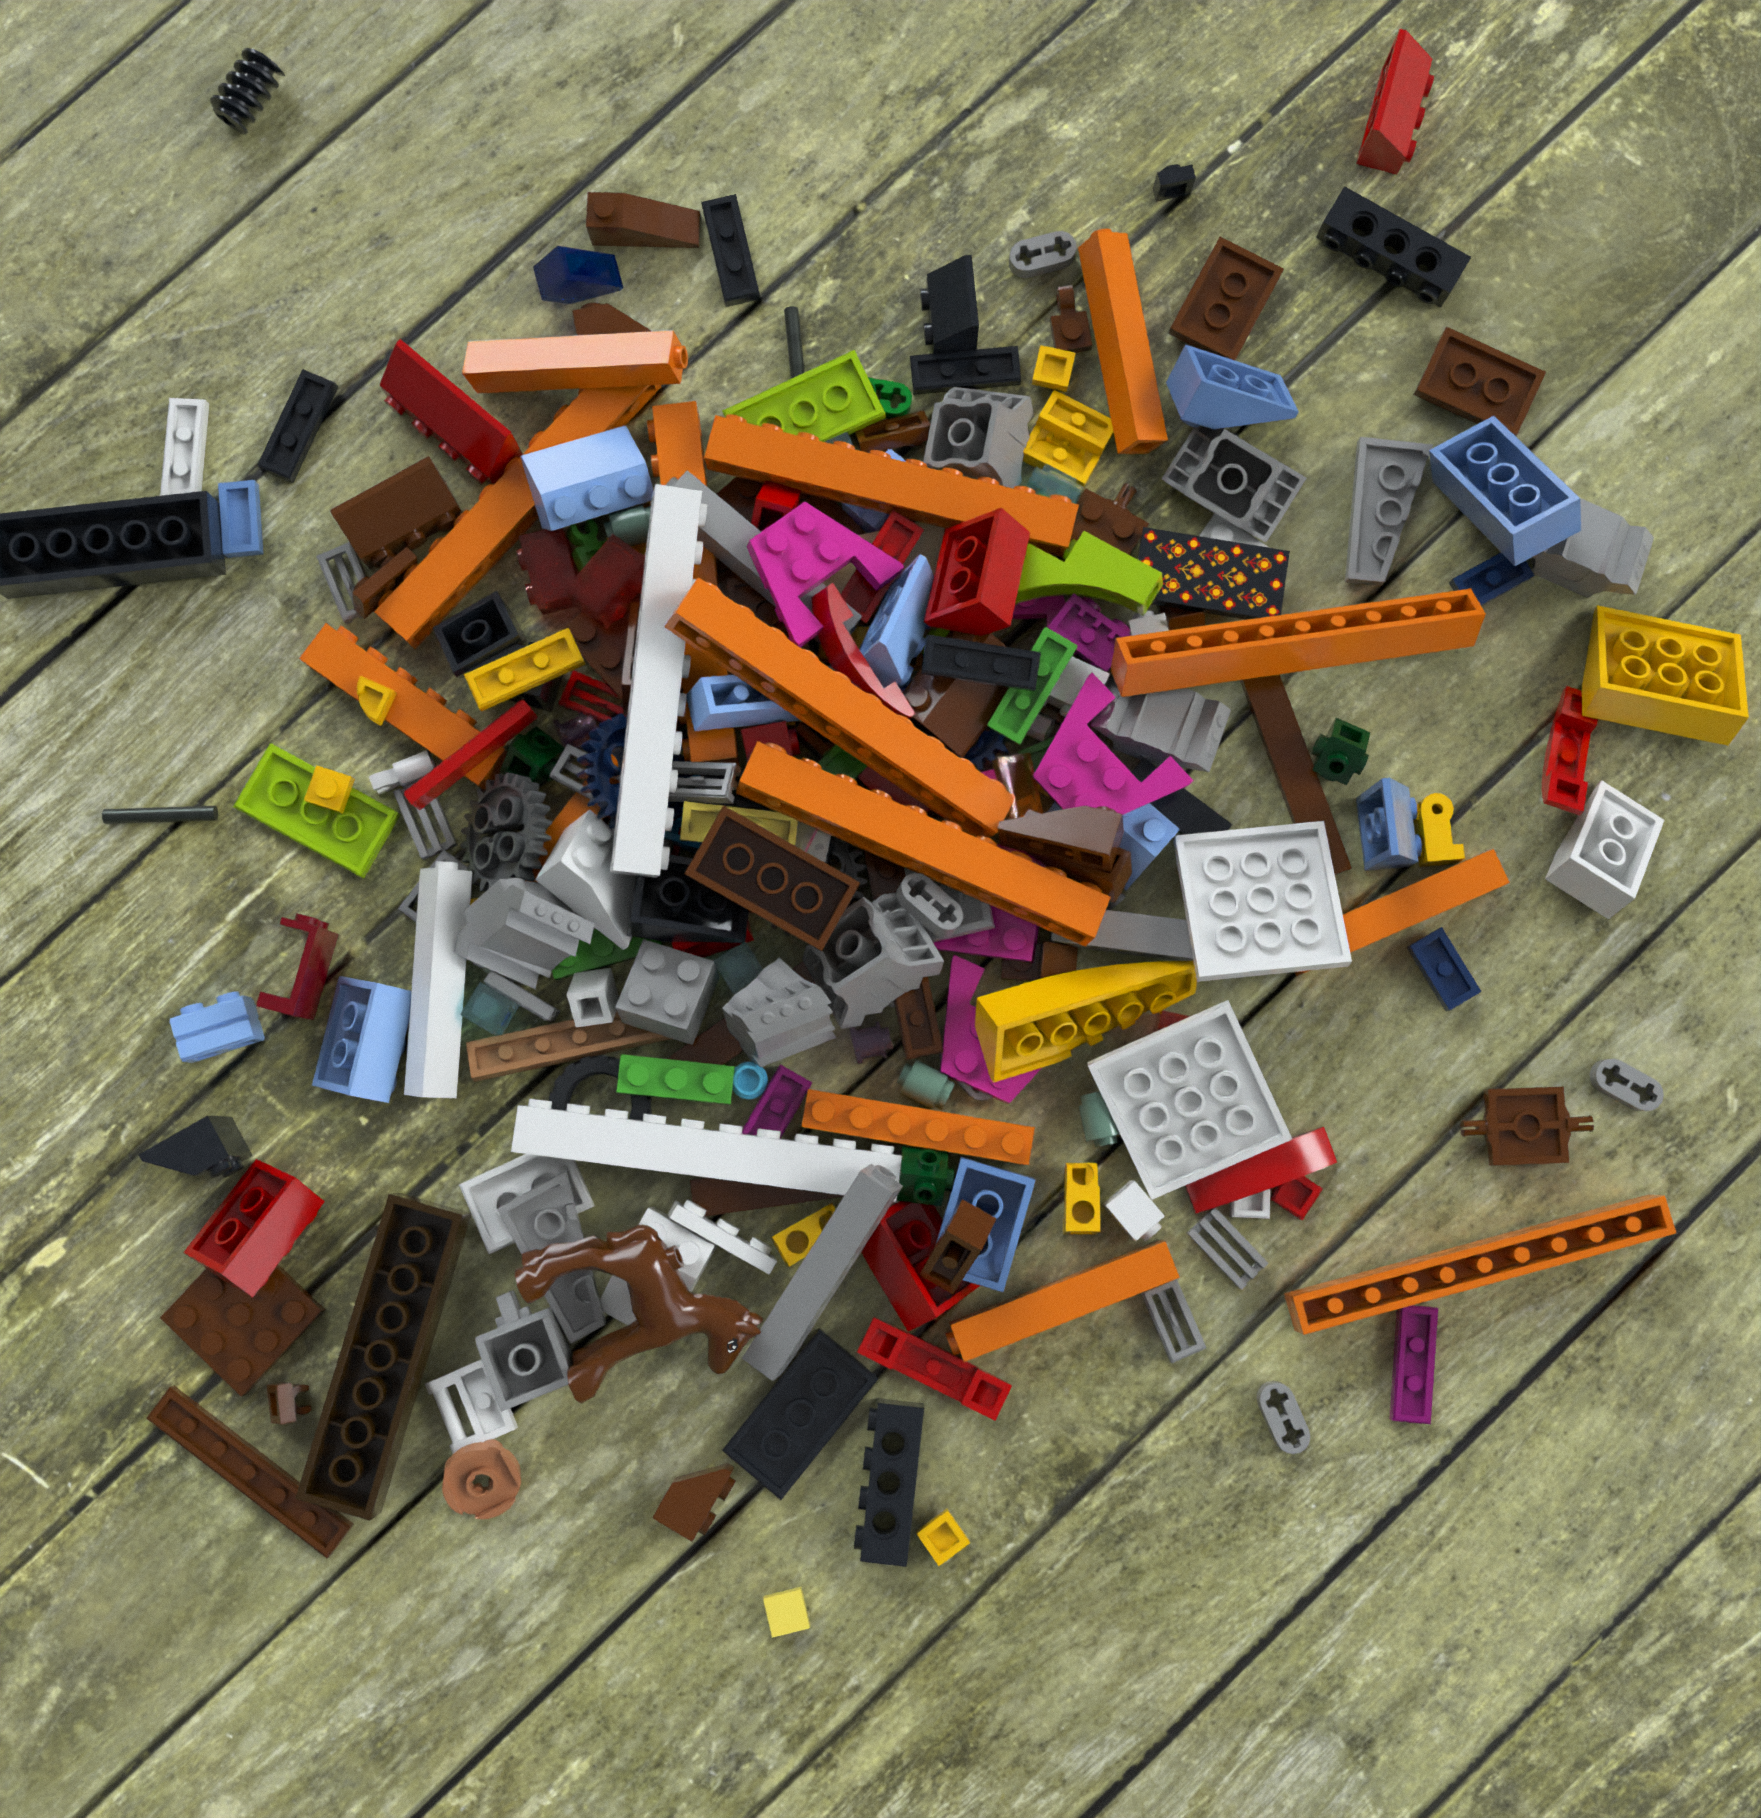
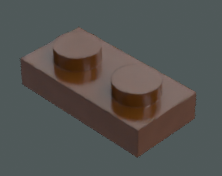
M923 410L878 421L856 431L855 437L860 451L867 453L871 450L886 452L888 449L901 446L915 447L928 440L930 422Z
M405 547L397 555L391 554L381 564L380 569L371 577L366 576L355 585L352 592L354 610L364 619L367 618L378 608V603L382 596L390 590H395L404 581V574L412 565L417 563V556Z

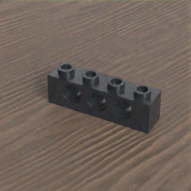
M1345 186L1324 219L1316 236L1328 249L1346 254L1353 258L1354 262L1360 267L1378 272L1385 276V279L1390 284L1397 287L1403 286L1415 293L1422 302L1431 305L1435 304L1440 308L1471 259V256ZM1353 229L1364 231L1366 236H1358L1354 233ZM1384 247H1393L1398 254H1391ZM1416 264L1425 265L1429 272L1419 270Z
M878 1398L877 1408H869L867 1431L874 1432L873 1447L865 1446L863 1470L870 1471L869 1485L861 1486L858 1509L866 1510L864 1526L856 1525L854 1549L861 1550L860 1562L907 1567L924 1403ZM889 1432L899 1433L904 1439L903 1446L897 1451H889L882 1444L883 1437ZM888 1471L895 1473L900 1479L898 1486L893 1490L881 1488L877 1480L882 1473ZM881 1511L891 1513L895 1518L894 1525L889 1529L878 1528L873 1522V1518L877 1513Z

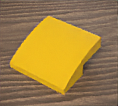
M1054 390L1029 435L1030 438L1023 451V462L1083 491L1114 433L1111 418Z

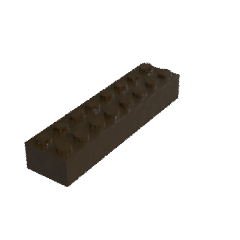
M391 1193L388 1195L295 1499L369 1521L382 1512L470 1222L471 1213L403 1193Z

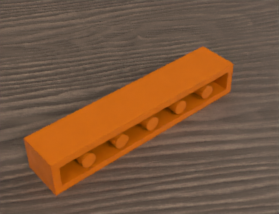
M325 623L299 658L315 672L358 702L357 683L360 676L394 690L397 694L385 717V721L441 761H444L480 733V731L474 728L477 723L475 719L461 709H458L455 714L444 707L447 703L444 697L431 688L426 693L417 688L415 684L418 680L401 667L396 672L385 665L389 660L371 646L365 651L356 645L359 638L341 625L335 630ZM507 743L464 777L479 788L486 789V780H495V775L500 773L501 766L507 755V751L504 749Z
M811 1089L807 1091L801 1126L1022 1165H1029L1035 1127Z

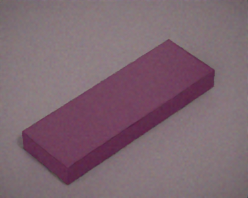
M780 1064L742 1129V1134L757 1136L758 1129L781 1131V1139L808 1089L811 1087L812 1082Z
M1411 1305L1396 1310L1389 1419L1392 1421L1431 1425L1438 1322L1437 1307Z

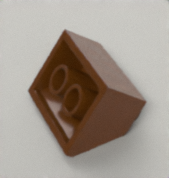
M429 456L330 510L357 555L369 569L373 567L380 568L388 556L391 554L397 555L405 547L413 550L422 546L427 541V537L438 531L446 532L453 529L456 518L463 512L446 481Z
M950 630L946 635L947 638L1006 647L992 633L979 636ZM920 669L902 693L915 712L912 717L908 718L913 725L927 735L937 738L946 748L963 758L986 729L988 722L1008 688L921 674Z

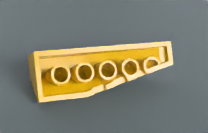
M1153 961L1081 969L1044 977L977 997L975 1028L993 1083L1061 1062L1072 1056L1070 1050L1086 1042L1091 1047L1103 1041L1101 1034L1117 1026L1124 1030L1136 1024L1135 1021L1143 1013L1150 1010L1152 1014H1156L1195 994L1197 978L1194 961Z

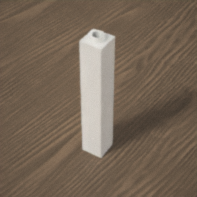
M436 861L435 868L420 869L404 1095L429 1098H457L466 959L455 953L454 950L459 931L467 925L464 910L470 906L472 871L458 870V863Z

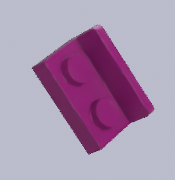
M1073 593L1047 628L1078 645L1075 654L1090 665L1108 673L1111 670L1116 638L1132 636L1130 635L1131 630L1122 621L1116 618L1110 620L1100 613L1101 608L1090 598L1083 596L1081 599Z

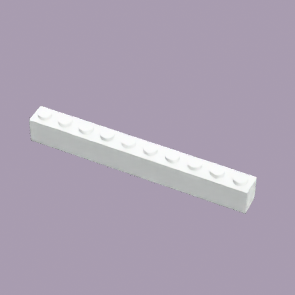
M656 484L652 493L610 873L657 878L660 876L661 869L667 870L670 847L663 846L665 831L671 832L674 808H667L669 793H675L677 788L678 770L672 769L673 754L679 755L681 750L682 732L676 731L677 716L684 717L686 694L680 693L681 679H688L691 656L684 655L685 641L664 626L696 580L693 579L694 564H701L703 542L697 541L698 526H705L707 504L701 503L702 491Z
M529 1099L528 1106L518 1105L511 1152L838 1195H845L859 1172L870 1164L874 1166L881 1165L889 1169L896 1176L895 1181L899 1183L902 1155L894 1154V1146L872 1143L871 1151L856 1149L857 1141L834 1139L833 1146L818 1144L819 1136L796 1134L795 1141L780 1139L781 1131L758 1129L757 1136L742 1134L743 1126L720 1124L719 1131L704 1129L705 1121L682 1119L681 1126L666 1124V1116L644 1114L643 1121L627 1119L628 1111L605 1109V1116L589 1114L590 1106L567 1104L566 1111L551 1109L552 1101Z

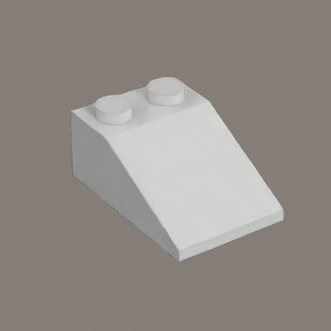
M1601 780L1587 800L1584 812L1581 816L1578 815L1558 848L1545 879L1602 916L1610 919L1635 899L1664 819Z
M588 810L564 829L535 880L581 917L595 923L594 927L624 950L633 938L626 935L636 875L610 873L615 830L609 828L608 824L602 819H598L597 815L591 810Z
M655 1207L647 1208L639 1225H648L655 1229L668 1248L674 1245L677 1246L684 1262V1267L678 1270L687 1288L692 1292L718 1245L670 1219L668 1214ZM612 1275L600 1299L603 1312L626 1325H630L637 1319L632 1312L627 1283Z

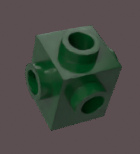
M1336 717L1327 735L1325 736L1320 733L1312 748L1311 754L1316 756L1313 771L1329 781H1338L1347 785L1354 773L1360 775L1367 763L1369 754H1366L1371 732Z
M536 726L525 735L518 734L511 741L500 771L503 774L508 772L530 777L531 782L538 783L539 785L545 780L551 782L553 779L549 776L565 747Z
M903 1146L899 1183L903 1187L898 1193L896 1201L942 1206L944 1192L952 1191L954 1169L948 1168V1152Z

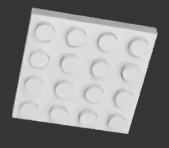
M1324 821L1175 835L1173 843L1197 982L1349 967L1352 959Z
M1229 1000L1087 1062L1151 1200L1292 1140Z

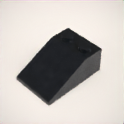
M669 854L667 870L661 869L659 877H635L626 936L663 942L744 943L749 911L686 876L685 872L693 858Z

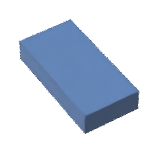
M255 480L218 483L223 555L227 558L263 555L259 484Z

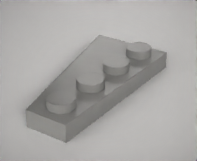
M1360 437L1357 441L1345 573L1346 583L1382 586L1384 584L1400 540V534L1408 518L1412 500L1420 484L1424 466L1430 455L1429 450L1432 449L1433 444Z
M567 1171L558 1174L497 1209L521 1254L533 1249L541 1250L552 1243H566L584 1239ZM593 1270L574 1271L557 1278L544 1295L570 1343L579 1340L606 1323Z

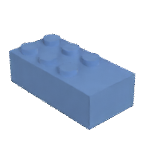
M1495 416L1429 450L1433 483L1514 566L1581 531L1580 498Z

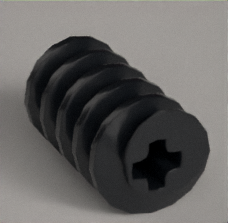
M251 48L243 49L241 54L243 60L239 59L234 63L235 72H228L226 74L227 83H221L218 86L220 95H212L210 98V103L216 116L232 129L244 135H247L248 130L242 124V121L246 120L250 123H255L256 121L249 110L252 108L262 112L264 109L257 98L271 99V95L265 86L268 85L276 89L279 87V83L275 80L273 74L285 76L283 71L270 58Z

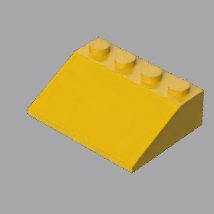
M1597 605L1593 614L1582 683V715L1729 746L1749 718L1741 635Z

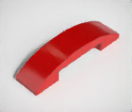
M834 583L812 596L813 615L824 626L818 637L834 671L846 675L852 684L865 693L878 697L885 707L897 715L907 718L912 717L915 712L897 683L893 682L883 688L845 628L843 622L854 615Z
M1569 686L1563 689L1547 743L1542 772V799L1544 804L1581 816L1584 812L1588 782L1583 780L1590 736L1597 726L1598 719L1582 715V691Z
M1320 1127L1292 1137V1140L1187 1184L1185 1188L1194 1212L1199 1213L1306 1176L1337 1163L1325 1128Z
M873 1317L857 1350V1353L891 1370L894 1369L994 1421H996L1012 1387L1011 1384L968 1361L964 1362L962 1358L956 1355L953 1356L952 1353L876 1317Z

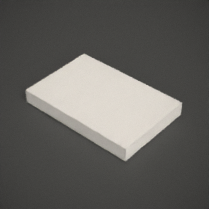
M525 1154L459 1184L488 1254H492L515 1243L497 1209L564 1171H567L577 1213L579 1214L595 1206L575 1160Z

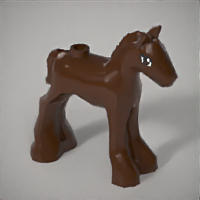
M637 1225L622 1232H607V1241H603L593 1235L574 1242L552 1243L541 1250L533 1249L522 1254L523 1267L515 1270L517 1288L522 1298L528 1304L543 1297L557 1278L574 1271L598 1270L618 1277L627 1283L632 1312L637 1320L573 1352L572 1359L574 1365L570 1366L567 1370L568 1385L575 1400L581 1404L595 1397L607 1372L614 1365L633 1355L655 1348L667 1347L690 1334L702 1333L708 1337V1366L714 1373L723 1374L731 1367L750 1338L761 1333L757 1325L762 1323L763 1317L757 1313L749 1312L737 1300L720 1296L716 1297L714 1295L695 1294L689 1291L678 1270L684 1267L679 1249L676 1245L668 1248L666 1243L658 1236V1232L648 1225Z

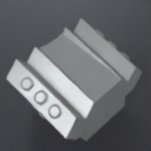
M960 387L951 388L944 394L942 402L934 404L923 462L927 464L928 468L940 471L942 468H953L962 472L963 476L973 479L989 477L997 480L1001 486L1014 489V486H1018L1022 482L1023 451L1030 438L1027 423L1034 417L1031 397Z
M1200 425L1198 428H1193L1161 479L1238 528L1267 542L1307 478L1225 428L1211 429Z
M1580 498L1581 531L1531 557L1532 572L1541 578L1586 598L1602 591L1636 595L1654 537L1646 527L1630 526L1622 516Z
M1112 673L1110 674L1106 687L1116 698L1093 719L1091 727L1111 739L1114 744V750L1140 760L1145 758L1151 764L1158 767L1171 756L1181 768L1210 772L1231 712L1230 708L1220 701L1205 699L1197 692L1187 688L1121 697Z
M521 878L499 879L464 910L467 925L458 933L454 952L472 961L474 965L480 968L486 967L489 971L492 970L497 974L504 975L506 979L512 982L517 981L536 989L539 974L550 978L551 971L560 962L570 955L576 957L579 940L588 944L591 943L595 923L574 914L568 905L539 882H528Z
M896 893L883 894L873 902L863 897L846 908L823 950L820 951L811 945H807L802 958L816 985L821 987L831 1001L828 1006L833 1011V1015L841 1029L861 1026L865 1015L882 1013L884 1007L902 994L912 989H919L923 977L939 975L944 963L924 926L899 904Z
M780 957L765 967L756 979L747 987L737 992L722 1008L729 1032L739 1041L740 1047L751 1062H754L759 1067L766 1066L837 1038L832 1030H835V1027L830 1021V1014L833 1011L828 1006L831 1003L820 986L804 980Z

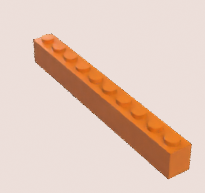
M661 385L579 389L578 396L570 405H563L556 412L553 418L554 422L545 431H539L532 437L528 445L529 448L522 455L626 425L656 394ZM521 457L513 458L506 465L503 472L504 475L495 484H489L482 490L478 498L479 501L470 511H463L456 518L453 525L454 528L445 537H439L432 543L428 551L429 554L420 564L412 565L404 574V581L395 590L388 591L380 599L378 608L374 612L412 648L416 649L433 631V627L442 622L539 518Z
M689 401L652 406L653 420H647L650 443L656 442L657 454L651 455L653 476L660 477L661 485H666L673 477L679 480L688 470L708 487L697 402ZM703 546L701 564H694L693 579L699 577L703 581L710 582L719 588L716 557ZM685 642L684 655H690L691 661L688 679H681L680 689L683 688V693L687 694L701 677L729 675L728 670ZM686 699L684 717L679 716L680 724L687 725L688 738L682 739L684 760L691 762L736 763L739 766L735 727L694 731Z
M728 414L726 417L715 415L704 455L708 470L760 483H765L767 480L802 490L801 493L886 514H891L892 510H895L907 519L943 528H950L1002 507L1030 532L1028 543L1048 554L1063 557L1065 550L1069 547L1079 507L1078 504L1071 503L1072 500L1062 495L1054 494L1046 497L1035 494V490L1026 486H1014L1013 489L1001 486L997 480L989 477L973 479L963 476L962 472L953 468H942L940 471L928 468L927 464L920 460L906 459L904 462L892 459L888 453L879 450H871L869 453L855 450L853 445L843 441H835L833 444L819 441L817 436L810 433L799 432L797 435L783 432L781 427L769 423L757 426L749 424L746 419L732 414Z
M699 577L695 580L664 626L666 629L944 819L958 824L963 832L974 837L985 836L988 838L998 832L999 821H1004L1016 796L1006 790L1001 782L988 778L978 771L972 762L959 758L946 749L940 740L927 736L914 727L907 717L897 715L885 707L878 697L865 693L852 684L846 675L833 671L820 662L813 652L800 648L787 639V636L781 630L770 627L755 617L748 607L739 605L723 595L716 585L705 582Z
M1464 589L1119 637L1115 641L1110 671L1121 697L1473 647L1486 613L1472 589Z
M757 741L736 790V794L916 873L924 874L934 881L1085 947L1096 937L1111 898L1101 893L1102 890L1092 883H1078L1067 878V874L1058 868H1044L1033 863L1032 859L1024 853L1018 851L1010 853L997 847V843L988 837L969 835L963 832L962 828L954 822L935 820L927 816V812L920 807L901 805L892 801V797L881 790L872 789L870 791L858 786L857 782L847 775H833L822 770L821 765L807 758L799 760L787 754L784 748L774 743L763 744Z
M1644 1195L1284 1293L1294 1331L1305 1335L1676 1234V1230L1665 1195Z

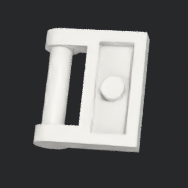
M482 1359L425 1384L428 1394H433L451 1438L452 1444L449 1446L452 1454L466 1445L495 1439L518 1428L511 1408L500 1411ZM453 1384L457 1387L475 1434L468 1437L447 1388Z

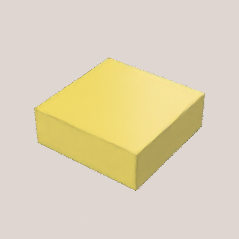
M802 1587L763 1597L772 1638L810 1628Z

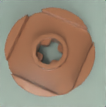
M489 1439L484 1442L466 1445L457 1450L445 1462L442 1492L447 1504L455 1512L463 1515V1512L473 1514L475 1519L484 1520L503 1514L515 1502V1497L521 1485L520 1465L516 1457L509 1450L503 1448L499 1441ZM480 1474L490 1477L489 1485L483 1487L481 1483L473 1484L472 1481L475 1480V1476Z

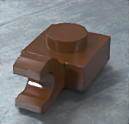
M1072 285L1058 287L1056 302L1059 315L1051 316L1049 321L1054 348L1075 353L1091 351L1092 340L1087 312H1075V298Z

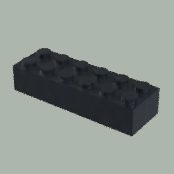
M207 491L0 513V594L7 599L226 575L225 555H223L220 505Z

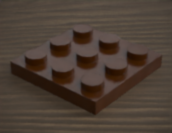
M278 1264L270 1274L267 1283L258 1290L253 1298L231 1286L208 1269H205L160 1319L242 1397L247 1395L326 1309Z

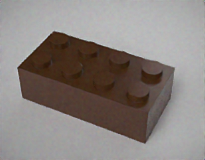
M724 805L685 872L686 876L820 951L825 947L860 884L855 879Z

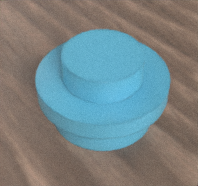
M743 1062L734 1068L732 1090L736 1095L744 1099H755L764 1093L768 1085V1076L763 1067H759L754 1062Z

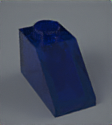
M557 246L533 266L543 301L573 304L618 292L624 288L614 254Z

